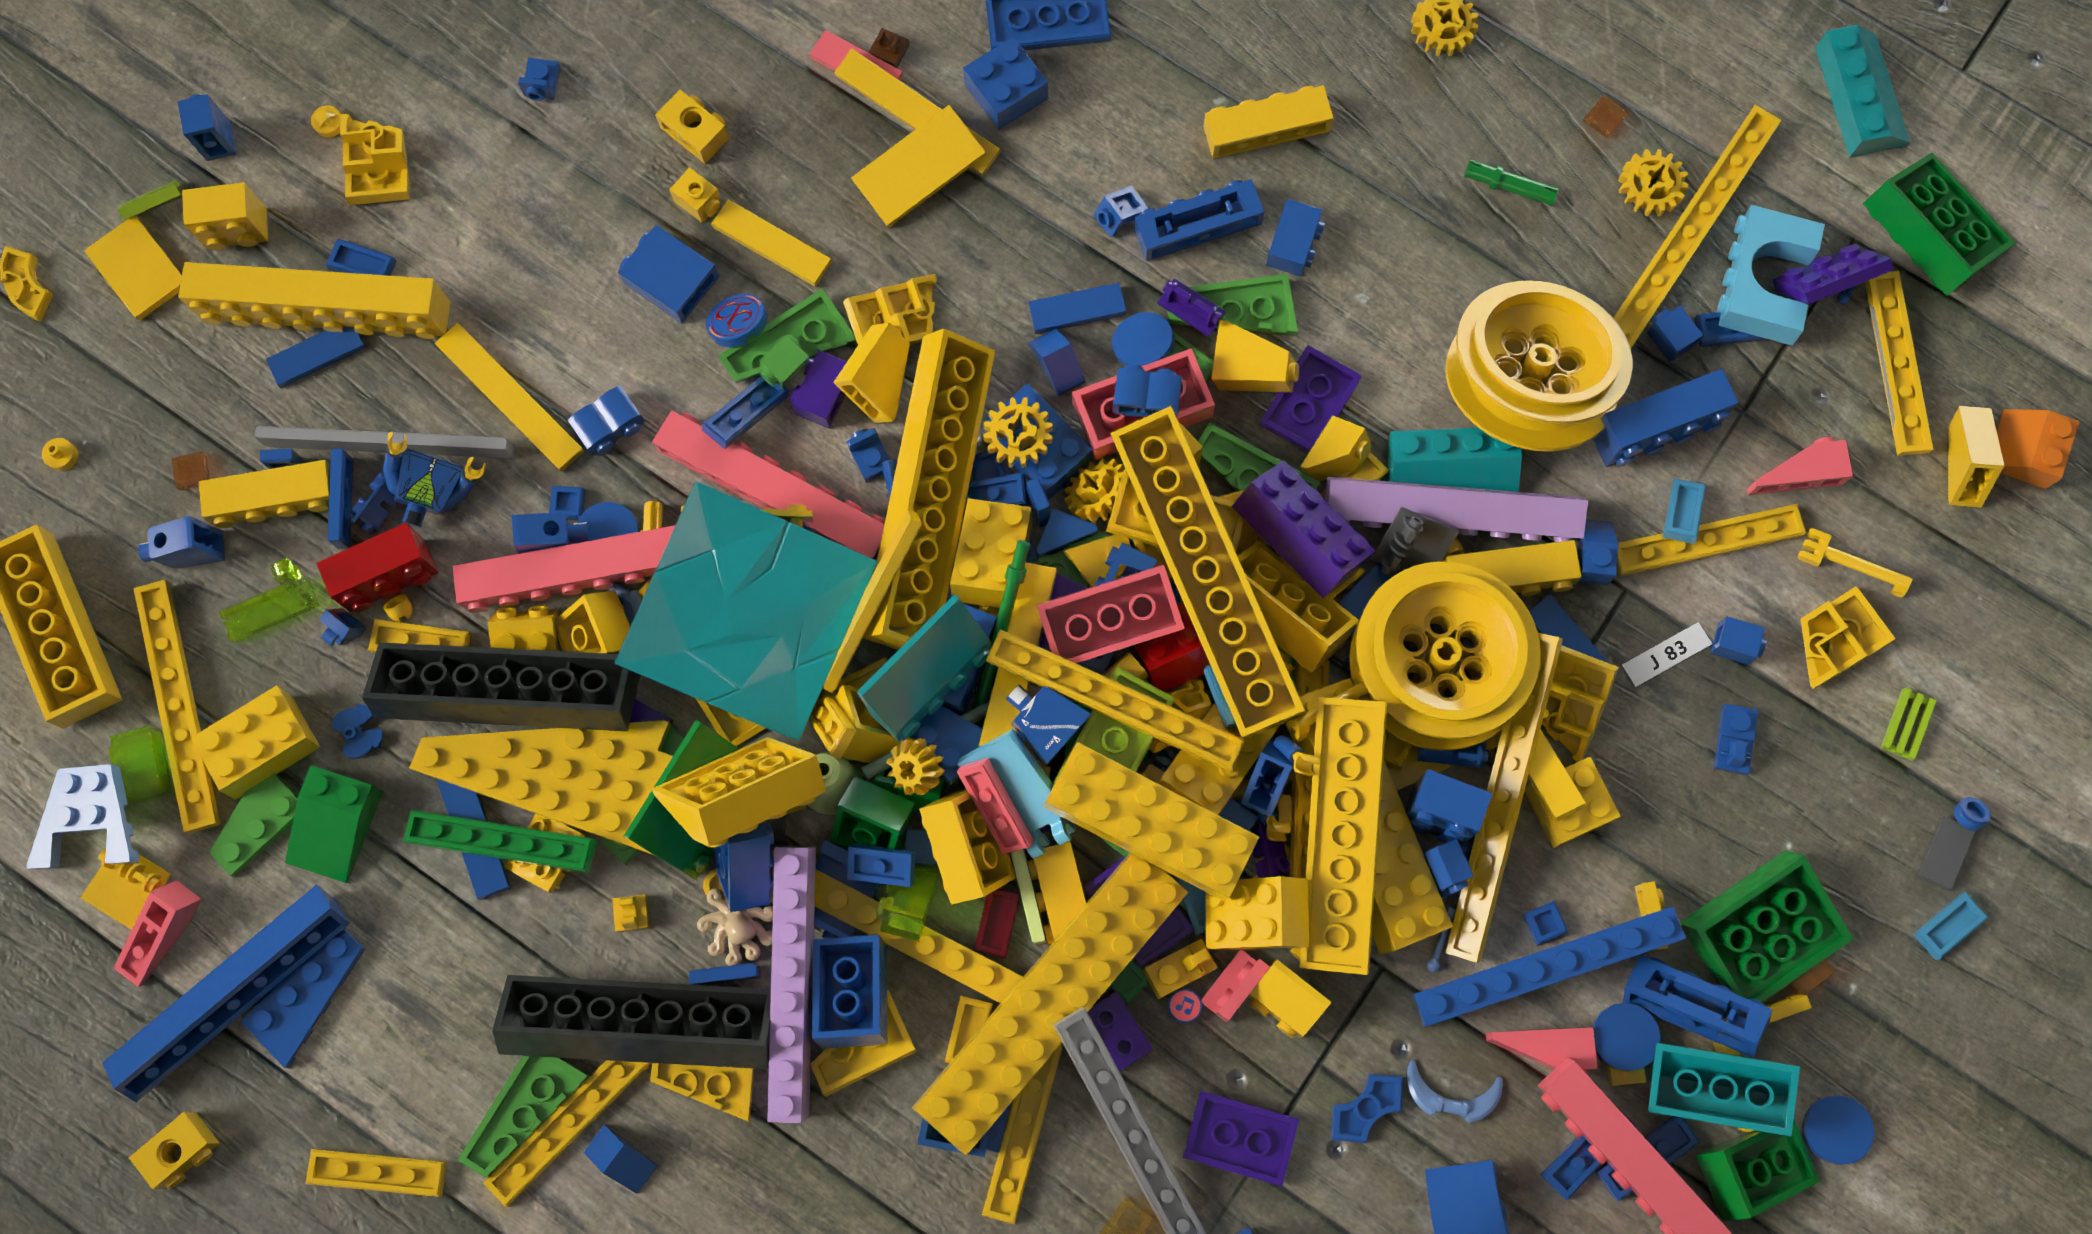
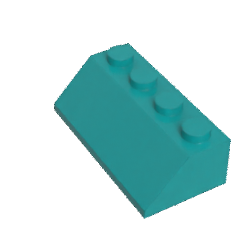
M1858 25L1827 30L1815 49L1849 158L1909 146V136L1876 34Z
M1480 428L1391 431L1386 442L1389 481L1519 492L1522 461L1521 448L1501 442Z
M1657 1042L1651 1075L1648 1112L1792 1137L1800 1066Z

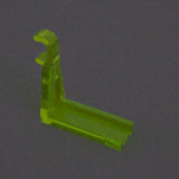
M289 558L278 560L270 566L274 580L281 586L218 612L220 618L226 620L224 624L228 632L227 637L232 643L320 607L309 578L301 574L298 565L292 566Z

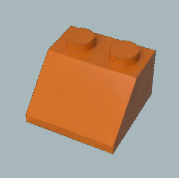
M2004 409L1996 429L2004 461L2001 474L2043 489H2047L2061 480L2080 421L2050 410Z

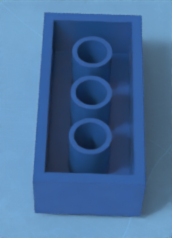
M1723 369L1605 413L1601 418L1605 428L1593 438V441L1606 467L1613 464L1621 467L1633 462L1636 459V455L1645 452L1647 456L1663 450L1665 448L1664 445L1674 441L1676 445L1692 439L1694 433L1703 430L1707 434L1723 426L1722 421L1732 416L1730 412L1739 402Z

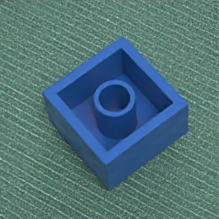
M1014 36L963 67L965 86L998 131L1049 99L1048 81Z

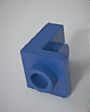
M528 58L525 77H520L518 81L524 96L535 101H542L544 99L554 100L561 68L559 62Z
M1131 185L1104 196L1094 213V217L1109 237H1112L1118 233L1122 225L1134 221L1135 216L1149 208Z
M861 429L852 434L851 439L847 441V445L865 482L883 475L882 471L884 468L882 462L888 461L890 458L879 439L876 429Z

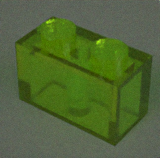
M145 726L110 736L109 758L113 765L120 766L127 801L136 804L173 793L161 731Z
M915 866L914 885L911 887L887 884L886 893H888V897H881L877 910V916L882 917L881 932L915 941L920 940L935 897L938 871Z

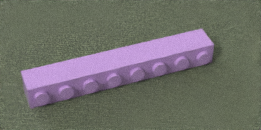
M1328 476L1325 490V501L1336 512L1340 513L1349 525L1350 520L1363 521V526L1382 528V523H1392L1400 508L1404 507L1459 529V534L1478 535V530L1490 531V536L1509 538L1510 533L1522 534V539L1540 541L1542 535L1554 536V541L1556 542L1574 540V538L1584 539L1588 500L1578 496Z
M781 846L775 847L767 1122L802 1123L809 1118L816 847Z

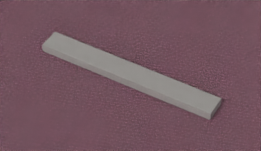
M258 426L255 430V438L265 447L319 450L343 448L345 451L386 453L387 449H389L387 435L390 432ZM393 432L392 441L394 443H401L404 439V434H406L407 448L427 455L514 459L515 448L506 437Z
M1081 1007L1053 1024L1166 1234H1206L1087 1010Z

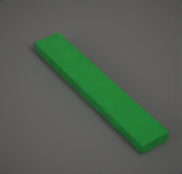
M415 810L410 812L403 839L404 843L583 873H590L597 843L596 840L591 838Z

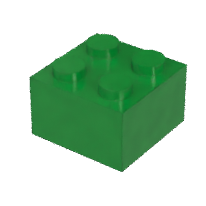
M854 776L838 803L830 842L847 851L848 847L852 844L901 850L906 840V830L909 828L915 803L902 795L894 794L876 786L870 781Z

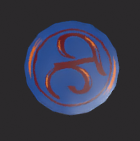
M733 295L722 300L711 310L707 317L706 328L710 337L719 346L729 348L742 346L748 343L747 339L752 335L756 337L762 332L767 324L768 313L762 301L755 295Z

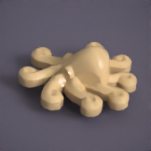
M711 889L706 896L707 902L720 910L701 917L697 922V928L702 933L710 931L713 922L718 923L714 942L708 946V953L711 956L722 955L725 950L724 940L728 936L730 953L725 958L728 966L741 963L740 945L746 949L745 956L748 960L754 961L758 959L761 955V949L752 939L757 935L763 945H772V931H766L759 922L752 918L757 917L765 922L773 921V906H768L764 909L755 907L730 913L727 902L722 900V891Z

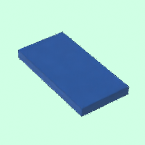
M985 0L991 50L1013 36L1024 50L1111 41L1107 0Z

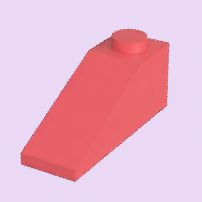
M1833 437L1815 440L1812 445L1757 479L1747 489L1748 495L1842 486L1853 477L1846 440L1834 441Z
M177 880L151 891L118 957L114 969L137 987L142 986L188 927L202 899Z
M1593 1027L1490 1032L1486 1034V1041L1552 1070L1566 1058L1575 1061L1587 1075V1070L1597 1069Z

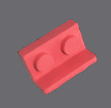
M1240 950L1202 998V1004L1227 1023L1270 966L1260 958L1256 961L1245 951Z

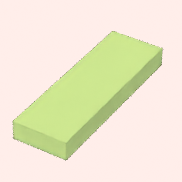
M1025 849L1011 852L1032 942L1035 945L1047 943Z

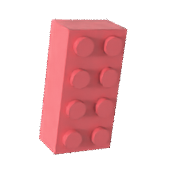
M1192 348L1141 366L1144 368V371L1157 372L1158 369H1170L1175 371L1177 375L1182 376L1177 414L1179 424L1188 427L1213 417L1215 403ZM1117 376L1072 392L1073 407L1087 442L1093 449L1095 460L1118 452L1110 433L1145 418V416H1125L1112 412Z
M1164 564L1037 605L1051 652L1074 663L1185 629Z

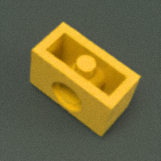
M679 89L655 116L663 131L706 164L730 139L726 130L727 123L716 112L710 114L705 110L704 104L698 97L693 94L688 96ZM693 122H701L697 127H689Z
M183 1112L133 1153L129 1159L152 1189L167 1188L170 1190L186 1178L184 1173L191 1167H198L209 1160L213 1155L212 1150L220 1143L197 1112ZM178 1144L181 1148V1157L175 1162L172 1158V1150Z

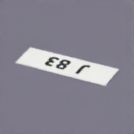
M1699 622L1622 664V666L1637 687L1710 646L1712 642Z

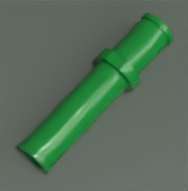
M1470 158L1464 174L1465 178L1490 185L1489 188L1493 190L1500 188L1548 204L1551 207L1553 206L1559 187H1553L1503 170L1504 166L1501 165L1494 167Z

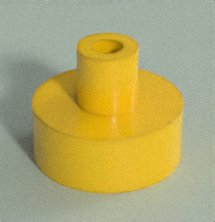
M54 438L43 447L42 459L46 465L56 471H67L76 464L78 450L68 440Z

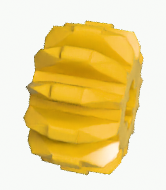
M908 738L891 750L893 756L886 761L893 768L887 776L896 778L894 788L904 787L905 795L913 793L923 795L929 789L936 787L940 783L938 777L945 771L938 765L944 757L934 754L937 745L927 746L926 738H919L917 740Z

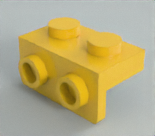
M545 605L533 606L525 611H516L514 607L498 609L487 622L491 648L559 651L555 624L558 610L548 609V606Z

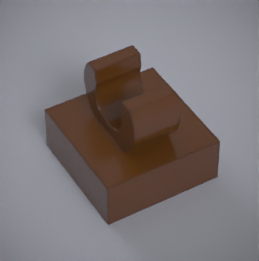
M881 28L868 53L898 68L909 47V39Z

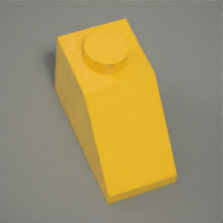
M1332 416L1300 466L1303 473L1320 482L1326 480L1327 476L1335 477L1356 470L1361 460L1367 458L1371 449V441L1366 429Z

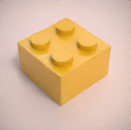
M245 182L182 190L184 226L207 249L221 251L225 250L228 246L236 245L252 247L260 242L268 241L266 206Z
M1591 757L1565 768L1586 802V807L1555 822L1532 783L1525 788L1524 792L1553 849L1621 817Z

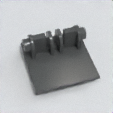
M1401 507L1371 559L1381 563L1383 566L1382 572L1389 576L1416 565L1441 562L1458 535L1459 530Z

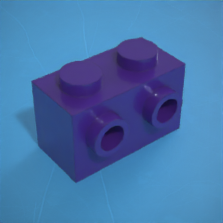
M1117 991L1091 1007L1088 1011L1119 1072L1153 1050Z

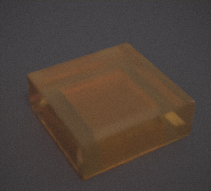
M1603 95L1583 121L1608 139L1626 118L1628 112Z
M203 451L171 458L175 486L178 490L198 487L199 481L210 479L207 456Z

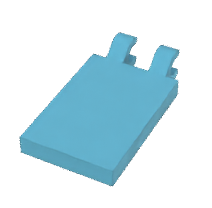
M1013 729L959 759L957 764L960 767L971 762L989 758L1034 839L1031 847L1026 848L1032 858L1035 859L1045 854L1044 847L1050 843L1045 834L1039 830V828L1047 824L1050 825L1053 837L1059 845L1072 839L1070 834L1076 830L1074 824L1043 807L1054 784Z

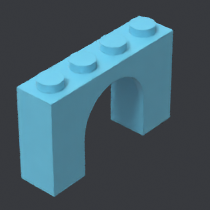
M1751 205L1744 216L1739 215L1734 228V233L1738 234L1737 241L1733 242L1728 259L1733 260L1732 266L1726 270L1722 283L1727 289L1726 293L1721 295L1717 306V313H1721L1718 326L1793 346L1803 332L1808 305L1774 295L1763 289L1754 278L1752 261L1761 257H1777L1803 265H1810L1820 250L1825 224Z

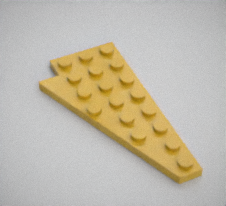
M665 720L634 722L629 724L628 731L550 728L423 737L409 768L651 854L626 838L624 834L673 757L661 752L671 724Z

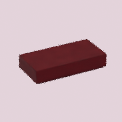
M998 888L986 896L974 952L1003 959L1007 958L1021 893Z

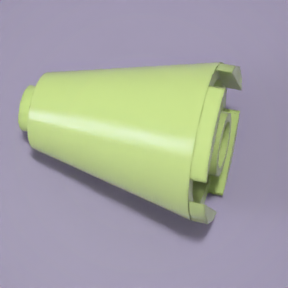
M823 751L816 755L826 792L815 797V801L808 804V806L818 813L836 815L838 803L854 776L864 780L863 773L856 760H847L844 757L839 759L831 756L829 751Z

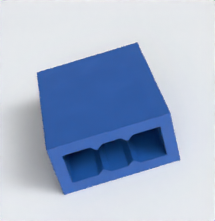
M657 225L650 232L647 231L643 234L637 249L632 255H628L623 259L618 271L621 280L626 286L681 324L720 277L713 263Z

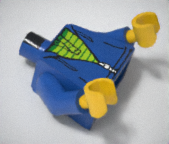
M393 432L387 435L389 449L386 451L383 465L384 477L388 491L395 495L394 501L407 505L402 522H407L410 526L421 528L426 512L438 515L442 510L449 511L468 496L476 479L483 475L486 468V463L484 462L481 469H473L470 465L474 457H470L467 460L465 472H463V466L407 448L406 434H404V439L401 443H394L392 441Z
M1287 736L1271 737L1260 754L1241 800V804L1254 809L1262 823L1267 825L1266 834L1268 840L1286 842L1285 833H1290L1291 831L1289 822L1276 821L1278 816L1275 809L1286 790L1293 771L1313 777L1315 774L1312 773V765L1320 764L1318 757L1304 754V751Z

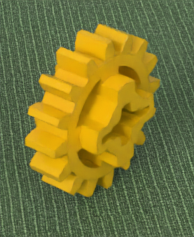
M1424 0V3L1418 2L1411 23H1413L1411 33L1418 34L1416 43L1421 44L1425 42V52L1430 51L1432 48L1436 49V56H1440L1442 51H1446L1450 57L1453 55L1455 48L1462 53L1466 44L1471 45L1478 29V24H1476L1478 13H1471L1473 3L1465 5L1463 4L1464 0Z
M1645 149L1641 157L1635 153L1630 162L1627 161L1622 169L1623 172L1618 178V182L1623 183L1619 193H1627L1624 203L1633 202L1635 204L1634 212L1643 208L1645 209V216H1649L1652 210H1655L1658 216H1662L1665 208L1672 212L1675 206L1681 203L1685 196L1683 193H1685L1689 185L1683 182L1688 173L1679 172L1683 163L1681 161L1673 163L1671 161L1673 154L1670 153L1665 158L1662 157L1661 149H1658L1655 155H1651L1650 151ZM1657 177L1658 179L1655 182L1656 184H1653L1651 188H1648L1651 181H1653L1654 178Z
M1014 397L1010 398L1009 406H1005L1000 401L998 403V413L993 410L989 411V418L992 422H984V430L988 432L983 434L984 442L990 443L987 447L989 454L998 452L996 456L997 462L1000 463L1006 458L1011 468L1014 466L1015 461H1020L1022 468H1026V460L1031 459L1035 464L1038 463L1037 453L1046 455L1048 449L1045 444H1052L1053 441L1052 435L1048 434L1053 431L1052 423L1046 422L1049 418L1048 412L1038 413L1040 409L1039 403L1036 402L1030 407L1025 397L1021 404H1016ZM1028 417L1037 423L1039 429H1037V426L1030 424ZM1020 423H1022L1023 432L1019 434L1015 442L1013 433L1017 432ZM997 436L1007 442L1008 449L999 442ZM1029 445L1032 446V447H1030V448L1027 449V450L1021 451V450H1023L1024 448L1028 447Z
M1101 458L1098 465L1091 461L1089 462L1088 469L1080 468L1078 470L1080 474L1078 478H1070L1073 486L1065 488V492L1069 496L1064 498V501L1068 505L1067 508L1075 517L1085 521L1089 519L1092 523H1096L1100 516L1104 521L1108 519V513L1112 511L1121 476L1125 469L1122 464L1118 465L1114 459L1107 463L1104 458Z

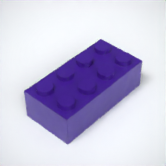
M1282 461L1253 480L1231 506L1322 598H1325L1355 575L1375 552L1367 540L1358 534L1344 520L1343 516L1322 499L1320 493L1311 488L1299 476L1298 472L1285 461Z

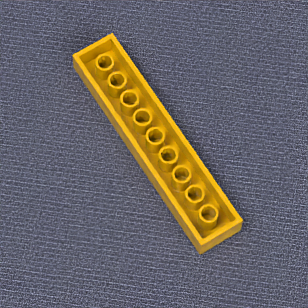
M941 329L923 336L876 567L907 508L918 513L922 526L863 636L864 639L897 650L946 603L995 356V350L947 329Z
M1169 406L1110 433L1244 740L1305 714V708L1172 407Z
M1129 853L924 1092L912 1109L961 1153L967 1156L1062 1043L1053 1024L1081 1007H1084L1088 1012L1188 894V891L1163 869Z

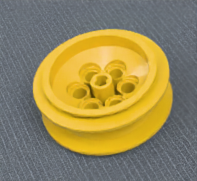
M1515 281L1501 284L1475 298L1463 313L1457 335L1447 353L1445 364L1446 380L1450 393L1457 406L1473 424L1501 442L1533 451L1571 449L1595 438L1605 428L1601 420L1602 416L1616 409L1618 401L1623 397L1630 383L1633 370V359L1628 340L1618 323L1605 309L1575 290L1542 281Z
M1430 562L1413 566L1394 575L1371 597L1353 633L1349 664L1353 685L1359 684L1354 677L1357 671L1360 670L1366 688L1375 701L1387 702L1385 731L1401 741L1416 747L1437 751H1451L1475 746L1495 736L1502 730L1504 723L1522 708L1534 689L1538 678L1541 651L1538 631L1529 610L1507 584L1496 576L1471 565L1457 562ZM1430 624L1440 625L1444 629V634L1434 633L1430 628ZM1460 638L1470 639L1474 643V648L1464 647L1460 642ZM1411 641L1415 643L1418 651H1408L1404 647L1403 642ZM1464 670H1474L1479 679L1470 680L1466 677ZM1407 673H1417L1421 677L1422 683H1412L1408 679ZM1444 686L1449 688L1452 692V697L1445 698L1441 696L1438 692V687ZM1367 694L1359 698V700L1372 701Z

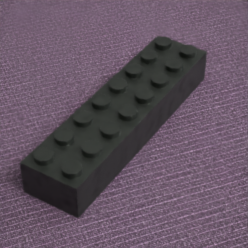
M379 642L362 699L373 717L381 719L628 731L640 674L615 664L618 654Z
M507 975L492 1032L498 1054L768 1069L771 989Z

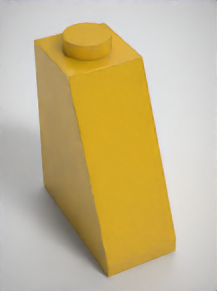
M1219 320L1211 377L1218 390L1292 392L1293 382H1297L1299 378V365L1288 350L1226 320Z
M890 322L871 325L833 382L874 423L893 422L896 418L910 343L902 336L901 330Z
M1959 406L1948 427L1949 505L1982 508L2004 467V461L1992 409Z

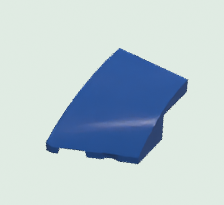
M1493 1160L1425 1170L1434 1234H1509L1506 1206L1499 1198L1496 1165Z

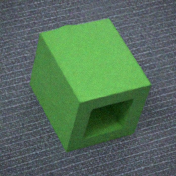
M785 335L760 360V369L762 370L760 375L772 387L777 384L783 390L805 369L809 362V356L789 336Z

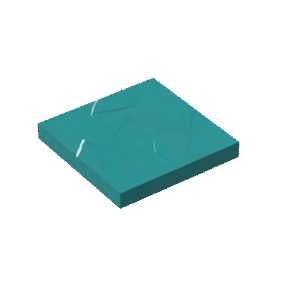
M695 481L615 660V664L799 742L877 561Z

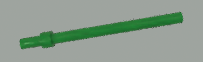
M1017 541L1012 564L1007 566L1004 577L1007 583L992 635L991 646H993L1000 629L1005 632L1008 630L1019 585L1024 583L1027 572L1024 566L1030 548V543ZM985 662L973 709L989 701L998 668L991 663ZM984 719L974 723V725L981 726Z

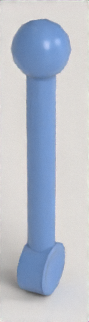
M1451 905L1447 908L1450 921L1456 910V907ZM1448 929L1440 932L1433 957L1427 962V969L1430 972H1436L1440 968L1438 960Z

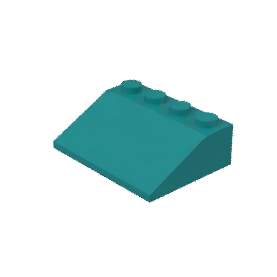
M954 594L857 692L871 716L899 742L904 736L906 738L911 737L921 725L919 721L927 713L932 715L944 703L942 698L951 689L956 691L965 683L968 678L966 674L974 666L980 667L986 662L992 648L990 639L961 600Z

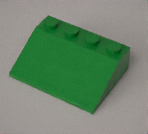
M1930 153L1888 179L1863 203L1870 216L1888 231L1891 239L1910 255L1912 262L1916 266L1921 267L1931 278L1933 285L1946 296L1961 287L2016 244L1933 153Z
M696 720L654 787L737 751L739 748ZM653 791L650 792L624 834L629 840L695 880L707 869L710 858L714 853V847H708L693 840L654 796Z
M1787 850L1680 921L1682 930L1694 950L1721 985L1729 988L1736 995L1746 999H1756L1761 1002L1853 940L1805 855Z

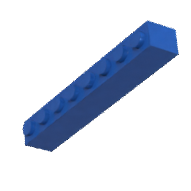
M316 884L102 1062L113 1088L134 1102H138L348 926L350 922L336 899Z
M1672 906L1415 993L1412 996L1423 1026L1427 1027L1686 939Z

